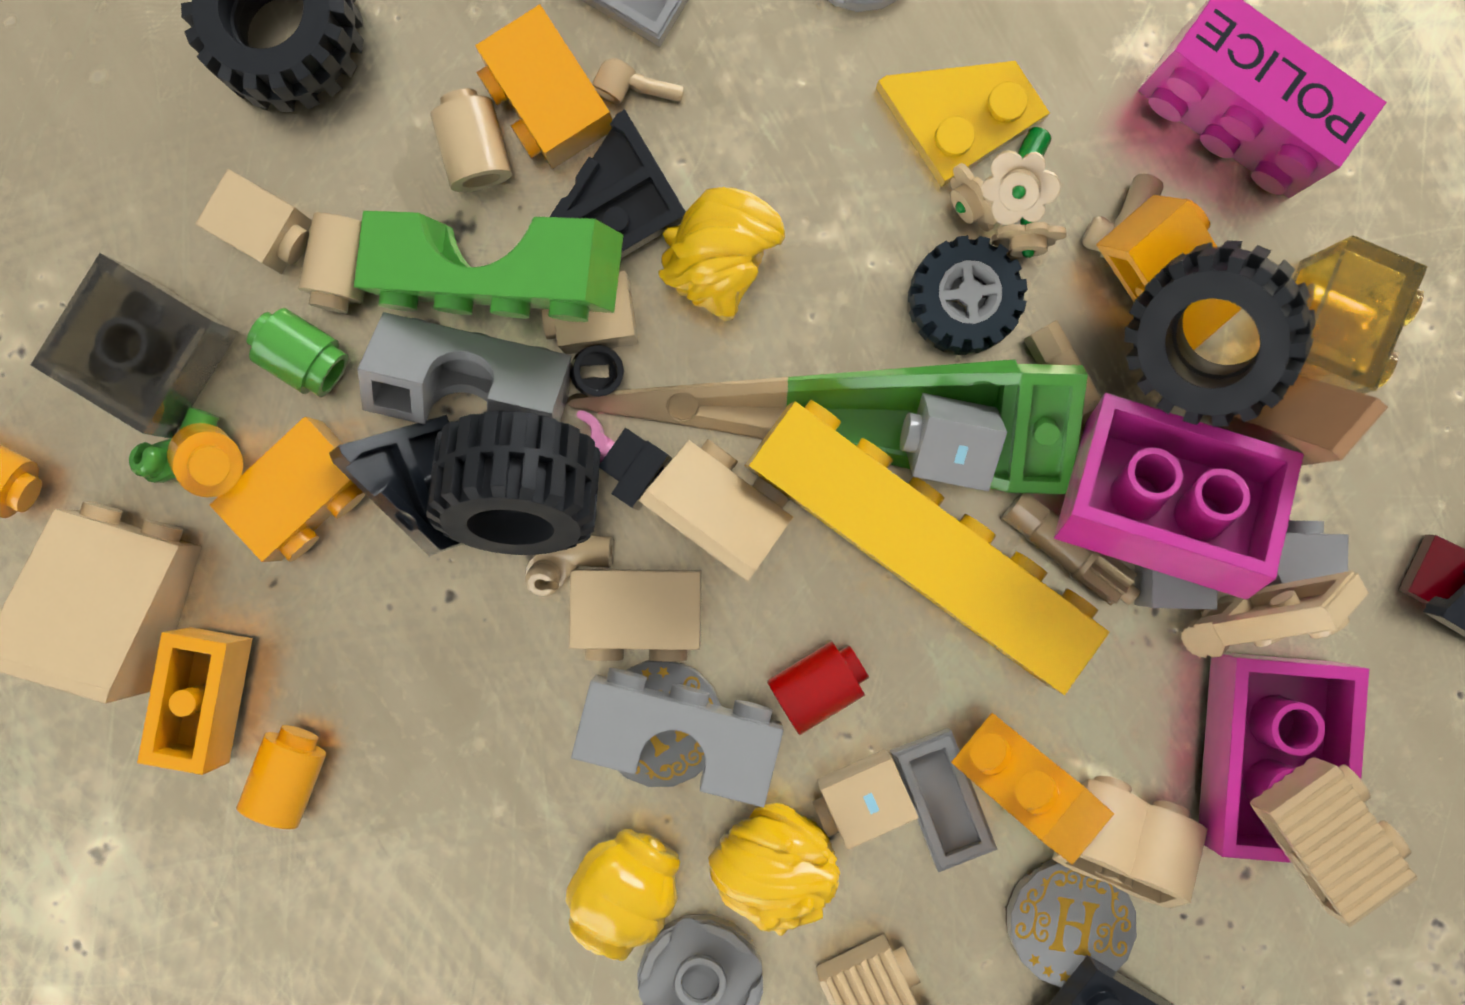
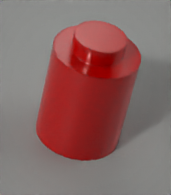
M833 641L768 679L767 683L797 733L802 735L864 697L865 694L859 684L869 679V676L850 645L838 651Z

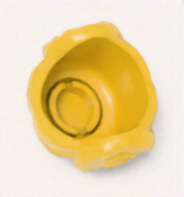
M623 829L617 834L615 839L598 843L589 850L566 888L565 902L570 910L568 924L570 932L577 942L594 954L604 955L609 959L619 961L627 959L634 947L653 942L663 929L665 918L671 915L678 900L675 874L679 870L680 860L677 852L659 839L649 834L635 832L632 829Z

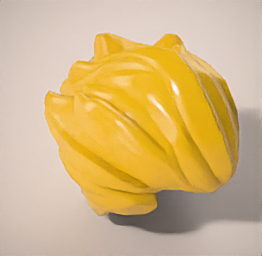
M733 187L706 189L685 212L681 224L668 227L663 232V237L670 248L662 254L661 263L664 269L658 270L659 277L666 285L676 288L679 295L687 296L686 298L691 300L696 307L706 308L710 313L718 316L725 322L733 320L738 312V305L744 293L753 281L756 280L764 250L781 245L785 239L784 224L780 215L767 202L748 191Z
M769 803L764 808L756 807L748 819L741 820L733 825L729 833L724 834L719 839L720 845L715 847L708 857L711 879L717 886L726 906L746 917L760 931H775L779 936H783L788 929H795L798 926L823 919V907H825L826 903L832 901L838 889L840 870L836 865L837 857L832 848L830 838L816 822L797 813L793 808L783 803Z

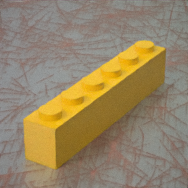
M809 400L805 407L796 401L788 404L744 466L1043 684L1065 695L1110 633V631L1093 620L1098 609L1083 597L1067 588L1061 596L1042 582L1048 573L1025 555L1015 551L1011 558L1004 555L991 545L996 534L978 520L964 514L960 521L944 511L939 506L945 497L918 477H912L909 483H906L888 469L893 459L876 445L864 438H861L859 443L854 445L839 434L836 429L841 424V421L818 403Z

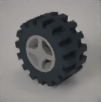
M966 235L958 236L950 242L946 240L927 254L913 275L907 301L910 302L911 310L909 314L912 323L916 322L920 329L918 333L924 340L928 338L935 343V348L943 352L949 350L953 351L954 355H966L968 353L975 352L976 354L985 351L1008 336L1017 326L1020 316L1025 311L1027 301L1024 300V293L1028 288L1026 279H1021L1019 274L1022 267L1017 259L1011 261L1006 255L1009 250L1002 244H999L998 247L989 244L990 238L979 236L975 240L969 239V236ZM953 300H959V302H960L961 304H963V305L966 306L967 312H965V308H964L963 306L959 305L957 301H956V302H952V301H953Z

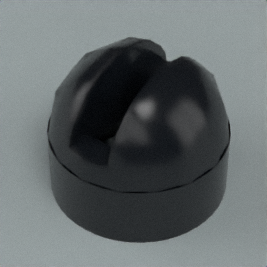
M594 345L584 348L574 356L571 362L570 377L572 383L584 395L590 397L608 395L614 392L622 382L624 374L623 363L618 354L609 347ZM608 365L609 377L581 378L580 367Z

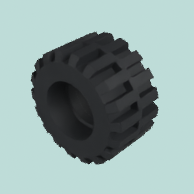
M192 0V2L181 3V17L191 26L184 32L189 45L199 53L196 57L242 99L246 97L254 106L268 110L271 103L280 112H294L295 101H300L307 109L320 105L317 97L319 93L326 90L333 97L342 89L336 82L338 77L342 73L350 78L352 77L357 65L350 57L351 52L362 53L364 40L356 29L364 26L361 13L354 4L356 0H303V14L295 32L284 42L269 48L249 47L248 31L255 14L265 4L273 0Z
M1227 240L1221 247L1213 248L1212 242L1196 246L1190 253L1186 255L1182 253L1170 261L1144 287L1143 293L1135 299L1129 312L1134 315V318L1125 327L1124 342L1133 343L1134 348L1128 353L1126 359L1130 370L1141 368L1144 373L1136 383L1144 395H1147L1155 389L1162 396V399L1156 406L1167 414L1171 412L1174 406L1186 410L1183 421L1198 425L1203 415L1212 416L1213 427L1229 426L1235 415H1240L1242 421L1247 422L1257 418L1265 405L1272 409L1284 398L1290 385H1294L1310 353L1314 340L1311 338V334L1316 325L1315 309H1308L1307 301L1311 294L1305 282L1297 285L1291 277L1296 269L1285 259L1279 265L1268 259L1267 257L1271 253L1269 249L1257 245L1253 251L1241 249L1242 241ZM1203 299L1226 300L1241 307L1250 315L1258 329L1260 348L1257 354L1245 362L1233 365L1216 364L1202 358L1191 348L1184 335L1183 314L1186 308L1191 303Z
M492 411L460 417L459 421L449 422L443 426L442 432H439L436 437L427 503V517L430 518V524L435 529L443 532V535L470 547L489 552L511 555H539L576 547L577 544L587 541L595 529L600 467L599 448L595 447V441L589 435L580 433V429L543 415L515 411Z

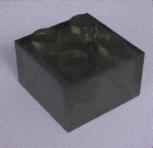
M99 253L30 365L142 434L171 439L180 428L188 407H193L238 334V331L133 267Z

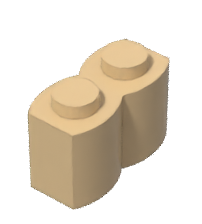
M1096 776L1094 780L1088 779L1080 783L1107 806L1114 815L1073 865L1055 851L1052 859L1077 873L1110 883L1136 898L1171 909L1191 903L1208 829L1191 819L1189 810L1183 806L1160 800L1148 804L1131 793L1132 787L1117 778Z

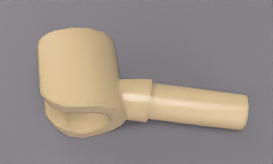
M617 58L604 61L593 80V86L599 96L617 105L621 104L628 88L638 93H645L681 102L684 89L683 86L644 77V75L636 73L630 65Z

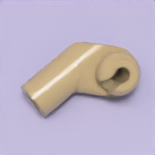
M1150 174L1135 176L1122 211L1114 223L1103 216L1094 217L1083 235V245L1090 250L1099 251V257H1104L1096 244L1152 195H1161L1164 188L1163 182Z

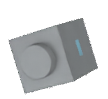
M922 393L917 414L908 412L905 417L900 436V450L907 453L913 477L989 491L1007 430L996 407Z

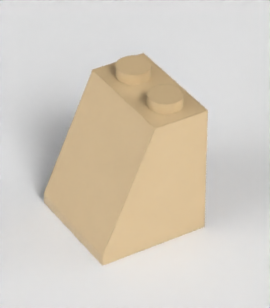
M83 501L80 510L54 509L0 610V673L104 704L150 692L161 632L177 629L202 546L181 540L183 529L170 524L144 519L141 528L120 522L123 511L106 505Z

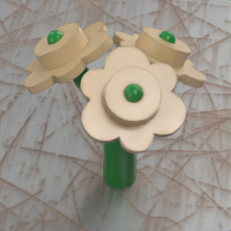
M1033 127L1028 131L1018 153L1014 151L999 153L991 165L992 176L986 178L984 182L981 178L974 177L971 170L963 163L953 168L954 177L950 180L953 188L950 192V198L958 215L969 224L977 222L985 232L993 229L994 224L997 222L1005 224V226L997 229V234L992 235V244L996 246L1002 244L1009 250V254L1015 257L1031 258L1043 255L1048 251L1049 246L1055 245L1057 240L1064 239L1067 236L1065 227L1048 226V223L1037 222L1045 214V204L1053 202L1058 197L1061 189L1058 176L1052 171L1045 170L1046 161L1044 155L1052 138L1050 133L1041 127Z

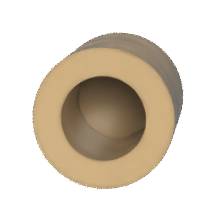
M470 88L454 90L441 96V105L434 108L430 116L450 189L455 192H471L490 188L508 180L512 176V171L492 99L486 96H478L477 91Z
M316 212L313 214L298 286L299 290L310 294L309 305L329 311L347 313L349 303H363L365 291L354 287L362 221L330 213Z

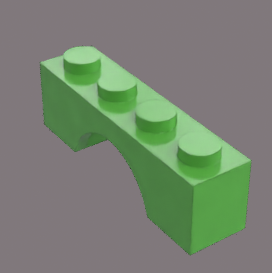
M363 211L354 287L378 295L379 306L394 310L417 311L418 301L434 302V310L452 314L472 315L473 305H489L490 313L511 318H529L530 309L538 308L549 309L548 316L554 319L588 322L589 312L614 313L623 234L596 219L534 217L521 241L506 256L485 266L470 267L459 251L452 227L418 212Z

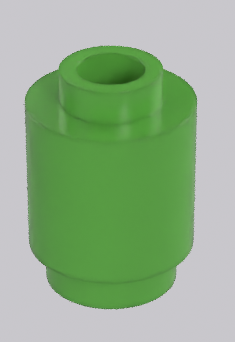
M281 308L274 314L269 312L262 314L252 325L247 336V344L251 346L249 353L250 361L302 394H307L311 391L319 397L325 396L337 384L348 364L349 356L339 349V342L287 308Z

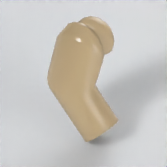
M591 535L587 541L577 544L576 547L553 553L533 555L526 565V587L534 595L546 597L554 594L570 577V570L577 569L579 566L611 568L614 553L613 537Z

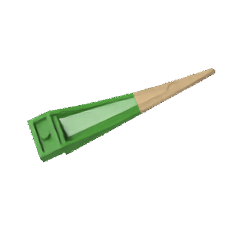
M1012 359L615 390L608 395L600 397H590L582 393H576L568 397L566 404L574 409L674 423L764 439L788 404L796 401L805 407L809 400H812L827 409L841 421L836 431L854 445H857L861 438H864L893 459L890 465L911 469L907 453L900 450L901 430L907 413L917 414L922 393L996 407L1007 430V435L990 486L991 489L1008 493L1066 494L1078 452L1088 374L1083 365L1017 364L1016 360Z

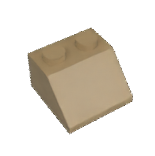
M709 439L706 440L701 448L688 440L644 492L639 502L748 582L793 518L792 515L783 510L789 498L760 477L757 478L752 486L732 472L738 461Z

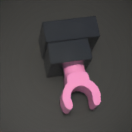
M578 411L577 417L590 426V437L595 441V447L599 448L601 463L599 468L619 481L611 494L631 508L639 511L643 505L639 502V499L673 458L626 427L616 442L604 435L601 423L592 414Z

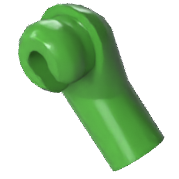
M188 406L180 429L195 423L217 426L219 417ZM171 439L152 445L143 442L134 447L129 456L131 471L137 476L144 477L147 481L154 483H164L176 479L167 458Z

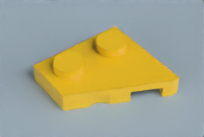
M1016 61L886 75L878 80L876 86L877 91L941 187L949 183L951 178L954 177L953 168L963 163L969 169L1043 122L1050 114Z

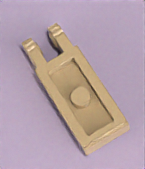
M1347 571L1266 586L1248 600L1233 595L1222 596L1217 599V610L1202 609L1200 619L1190 620L1180 632L1182 634L1180 639L1183 641L1182 645H1185L1187 651L1192 652V655H1198L1199 658L1202 656L1205 658L1211 656L1213 658L1222 656L1229 649L1230 645L1253 642L1255 646L1263 647L1274 644L1285 637L1309 634L1314 639L1324 638L1345 628L1350 621V614L1369 593L1359 574L1354 573V571Z

